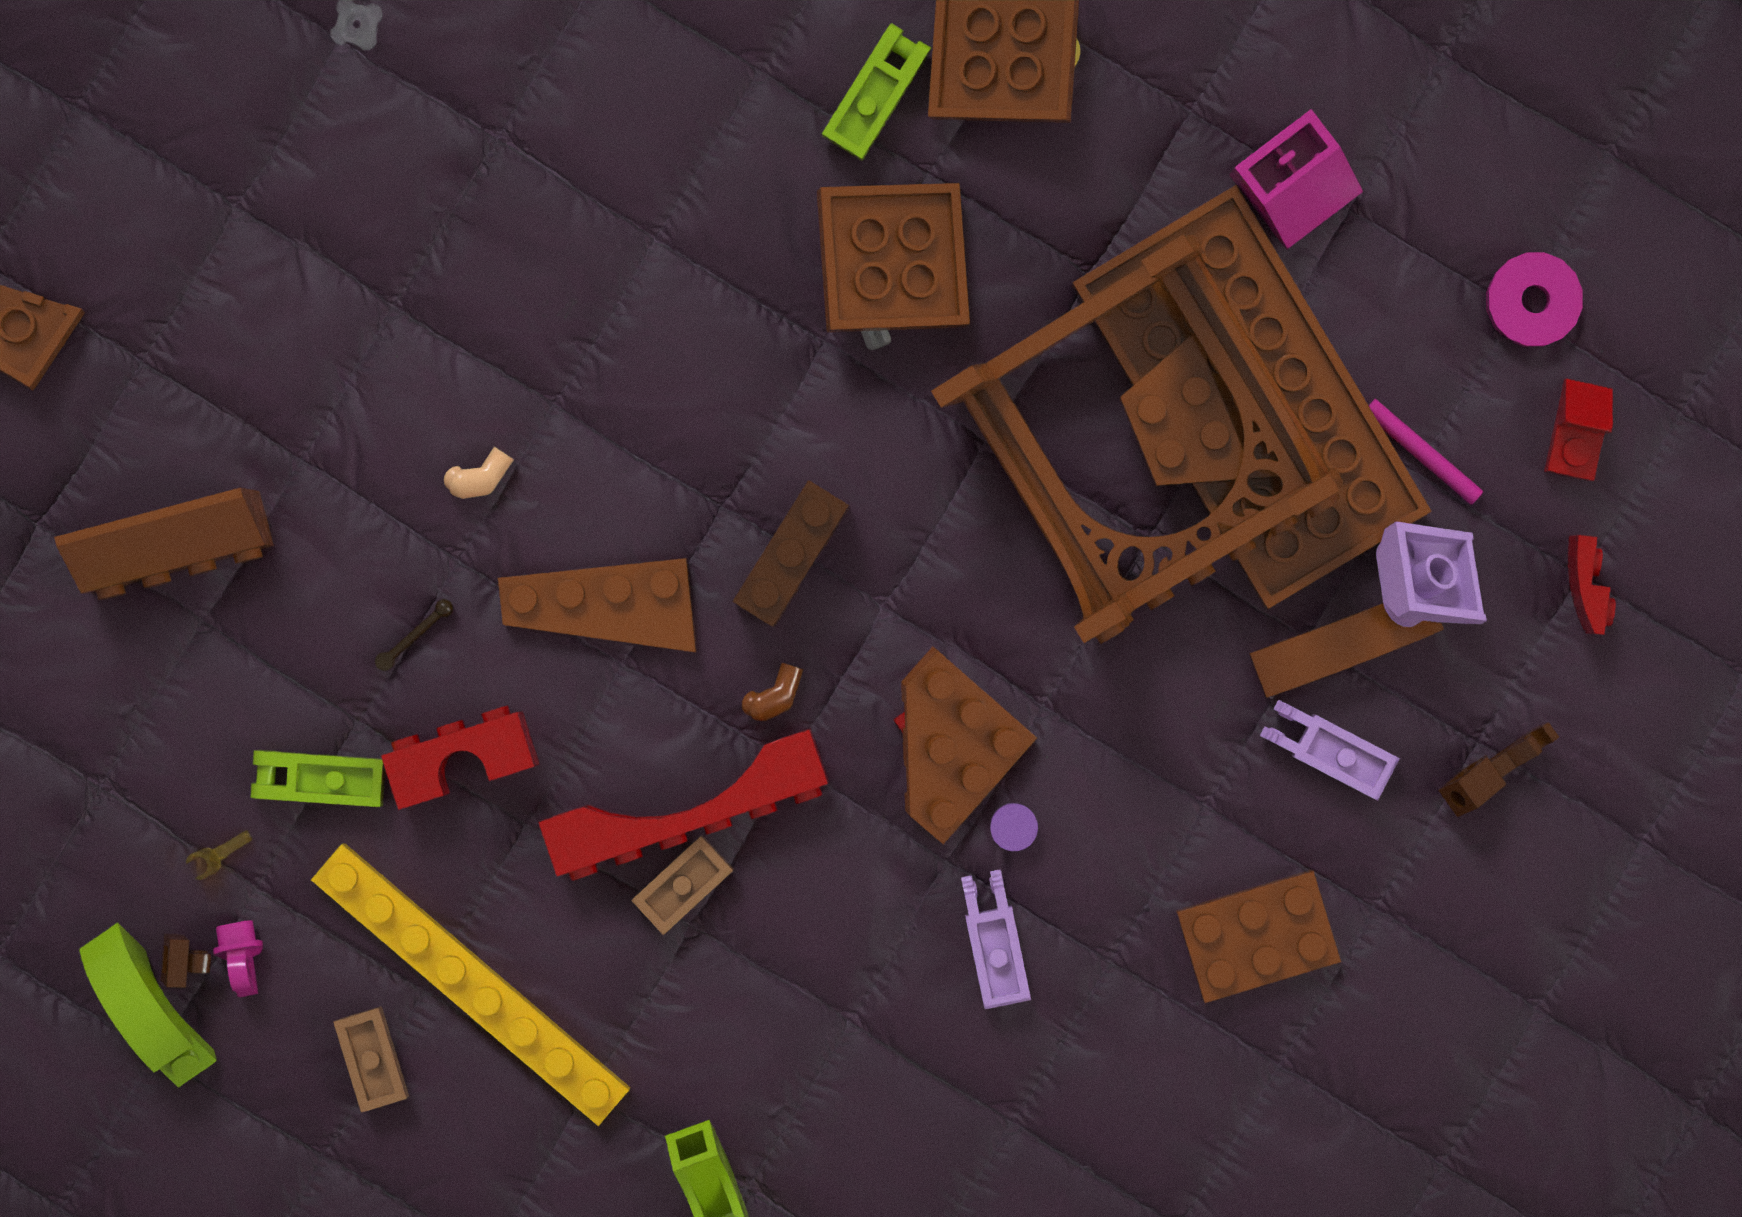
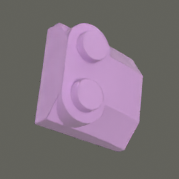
M1394 522L1384 529L1381 543L1377 548L1376 557L1383 604L1387 614L1395 623L1403 627H1412L1422 621L1460 624H1482L1487 621L1486 614L1483 611L1473 550V533L1403 522Z

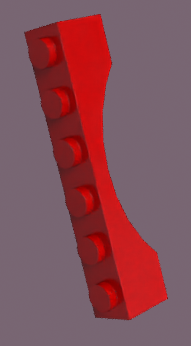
M810 728L766 743L752 765L732 786L714 799L692 809L664 816L636 817L611 813L591 805H585L544 819L538 823L556 876L569 873L571 881L597 873L596 863L614 858L616 866L643 857L642 847L658 842L660 849L664 850L687 842L686 832L703 827L705 834L708 835L731 827L733 825L730 817L747 811L750 819L777 811L775 802L793 796L795 804L814 799L822 795L820 787L828 784L829 780Z

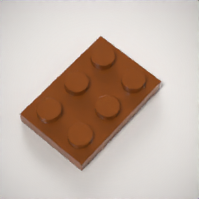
M1313 870L1176 910L1204 1003L1341 962Z

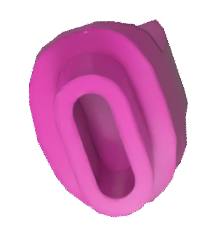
M241 921L216 927L219 947L213 948V954L227 961L228 976L232 990L237 993L239 998L258 994L253 957L262 952L263 941L256 940L253 921Z

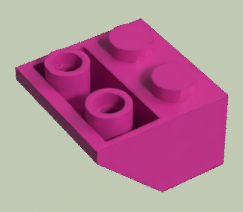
M1312 109L1235 166L1229 174L1286 250L1363 192L1341 147Z

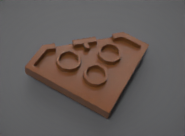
M932 646L901 681V694L905 712V728H903V760L907 778V792H904L905 811L938 841L944 844L1033 744L1037 737Z

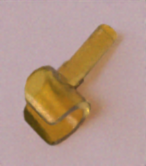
M245 830L221 846L219 845L214 849L203 848L190 854L186 859V864L199 857L204 858L207 862V870L195 879H205L219 870L221 861L227 858V855L247 844L253 838Z

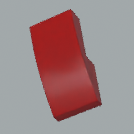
M1584 535L1569 536V583L1579 621L1586 634L1605 635V627L1613 624L1616 602L1615 598H1609L1611 587L1592 585V577H1598L1602 567L1603 552L1601 548H1596L1598 537Z

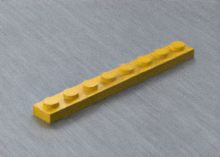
M346 843L341 844L311 879L312 882L597 1126L602 1123L630 1090L631 1087Z

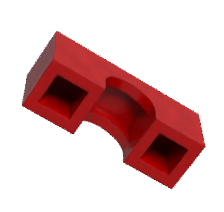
M507 705L482 713L481 716L484 723L466 728L463 720L436 728L438 737L425 742H420L418 734L391 742L393 752L381 755L398 810L449 794L450 791L445 778V767L450 757L458 751H468L475 754L482 761L489 781L540 765L523 711L511 714Z

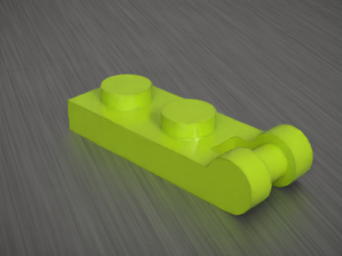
M892 23L882 35L822 132V137L861 161L867 155L932 50L930 46L921 41L916 44L902 35L904 30ZM892 51L906 59L901 70L886 62Z
M254 750L253 765H257L256 783H251V798L369 807L383 806L385 767L382 759ZM276 767L288 768L287 785L275 784Z

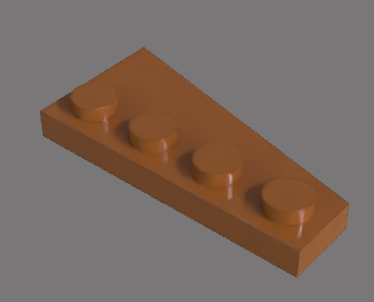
M0 285V372L34 391L85 312L81 308L72 305H63L47 300L40 295L27 291L21 292Z
M687 558L498 578L503 625L697 652Z

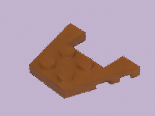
M1236 300L1229 302L1228 304L1250 340H1252ZM1195 333L1119 398L1155 486L1236 480L1242 464L1244 450L1206 361L1210 357ZM1265 443L1255 447L1254 455L1257 460L1268 458L1278 461L1274 451L1267 454ZM1257 470L1251 473L1248 479L1279 476L1269 470Z

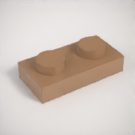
M701 835L631 901L664 935L734 869L707 839Z
M382 1006L335 1020L333 1023L361 1113L407 1099L409 1097Z

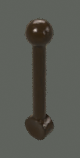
M447 599L439 600L436 603L435 611L389 652H381L376 656V667L382 671L392 669L397 656L441 617L446 618L453 613L454 607L452 602Z

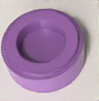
M1008 803L998 808L993 814L990 822V831L994 841L1001 848L1008 851H1020L1030 846L1035 840L1038 832V823L1035 815L1028 807L1019 803Z

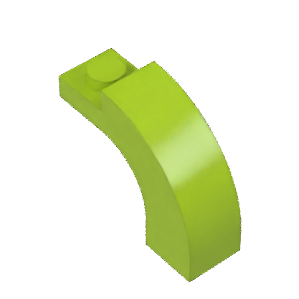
M116 923L79 949L87 977L109 1018L133 1051L154 1073L158 1070L162 1071L179 1088L217 1061L214 1049L184 1021L162 992L151 970L146 950L119 923Z
M710 1120L665 1136L673 1172L687 1198L694 1217H749L725 1151Z

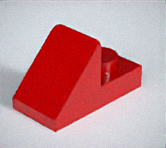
M1564 379L1544 472L1590 482L1594 481L1604 434L1611 433L1613 427L1612 388Z

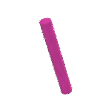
M1374 399L1368 405L1383 431L1466 502L1472 505L1483 493L1480 487L1377 399Z

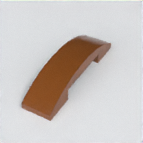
M1381 602V604L1251 652L1249 655L1265 697L1268 698L1374 659L1440 632L1444 628L1441 622L1422 621L1412 627H1403L1389 617L1383 602Z

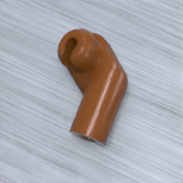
M782 662L774 687L760 693L748 692L742 700L743 712L748 716H752V719L755 721H767L788 711L793 704L804 669Z

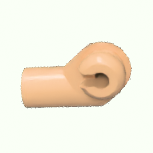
M494 447L480 468L461 469L459 466L450 468L444 476V485L453 496L462 499L488 495L494 491L514 459Z

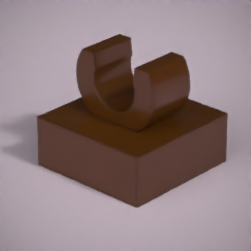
M164 934L160 981L166 987L186 988L187 972L210 973L211 954H207L208 951L189 950L190 940L184 935Z

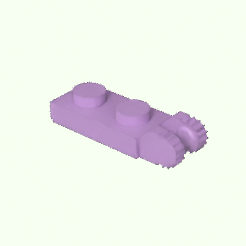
M1278 700L1274 710L1280 716L1306 726V729L1298 743L1287 738L1284 733L1272 727L1267 728L1264 726L1260 736L1292 752V757L1378 801L1400 758L1315 714L1311 717Z
M1001 870L990 871L991 877L989 878L991 891L996 898L997 908L979 912L976 898L978 893L975 881L972 880V876L961 877L968 914L965 917L984 1009L1031 1000L1012 905L1008 906Z

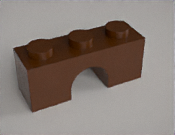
M808 480L732 602L770 626L775 627L799 590L811 566L823 548L826 547L850 506Z

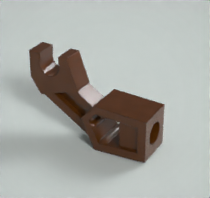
M1546 722L1522 735L1490 759L1485 755L1464 767L1438 791L1457 817L1476 810L1506 785L1503 776L1543 752L1541 748L1553 743L1559 736L1551 724Z

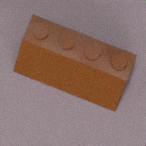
M241 487L54 537L56 547L80 593H96L98 601L126 594L124 586L142 581L143 588H150L172 581L170 573L188 569L189 576H195L217 570L215 561L233 557L235 564L253 561L263 557L261 549L274 546L260 491Z

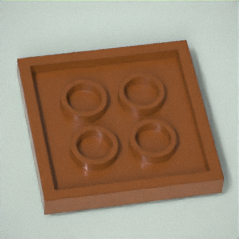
M936 0L928 117L933 120L1071 123L1079 0Z
M960 183L820 187L817 190L827 333L957 328L970 325Z

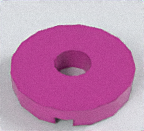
M1527 252L1506 261L1494 274L1486 291V311L1493 327L1508 340L1513 341L1512 343L1522 347H1543L1562 339L1576 325L1583 308V290L1576 273L1562 259L1545 252ZM1528 287H1537L1544 292L1546 306L1542 312L1532 313L1524 308L1522 295Z

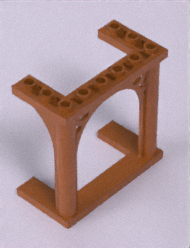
M1186 234L1179 236L1142 259V267L987 363L972 365L931 390L941 408L960 403L965 404L1071 580L1082 608L1083 619L1074 628L1083 643L1096 637L1099 644H1102L1121 633L1130 625L1129 623L1134 621L1131 613L1136 608L1145 603L1150 610L1158 607L1175 596L1171 587L1185 579L1189 581L1191 586L1216 572L1212 563L1227 554L1232 561L1242 557L1257 547L1253 539L1265 531L1270 530L1275 537L1298 523L1296 517L1307 511L1310 517L1313 518L1337 503L1338 498H1340L1338 491H1340L1344 484L1335 466L1330 469L1327 467L1200 256L1205 252L1195 236ZM1163 280L1236 401L1243 424L1244 453L1239 474L1232 489L1219 507L1208 517L1192 527L1177 533L1152 537L1136 536L1113 530L1088 515L1074 501L1000 379L1155 283ZM1253 421L1260 428L1259 432H1254ZM1261 441H1264L1267 447V454L1274 451L1278 461L1268 458L1257 460L1254 455L1255 447ZM1269 470L1281 478L1283 488L1276 495L1262 496L1250 488L1248 477L1254 471ZM1241 498H1247L1252 503L1265 507L1260 511L1255 508L1244 509L1242 513L1245 516H1239L1233 510L1235 502ZM1218 523L1231 526L1232 528L1221 533ZM1082 525L1091 529L1089 535L1086 533ZM1199 528H1209L1211 537L1208 540H1201L1197 534ZM1104 538L1110 539L1114 544L1108 555L1107 564L1104 563L1100 556L1105 551L1096 544L1097 540ZM1190 541L1196 549L1186 555L1187 543ZM1130 546L1139 548L1144 556L1143 571L1134 580L1123 578L1118 567L1122 552ZM1163 546L1170 548L1172 551L1171 560H1168L1167 556L1163 558L1159 563V571L1153 574L1155 567L1154 551Z

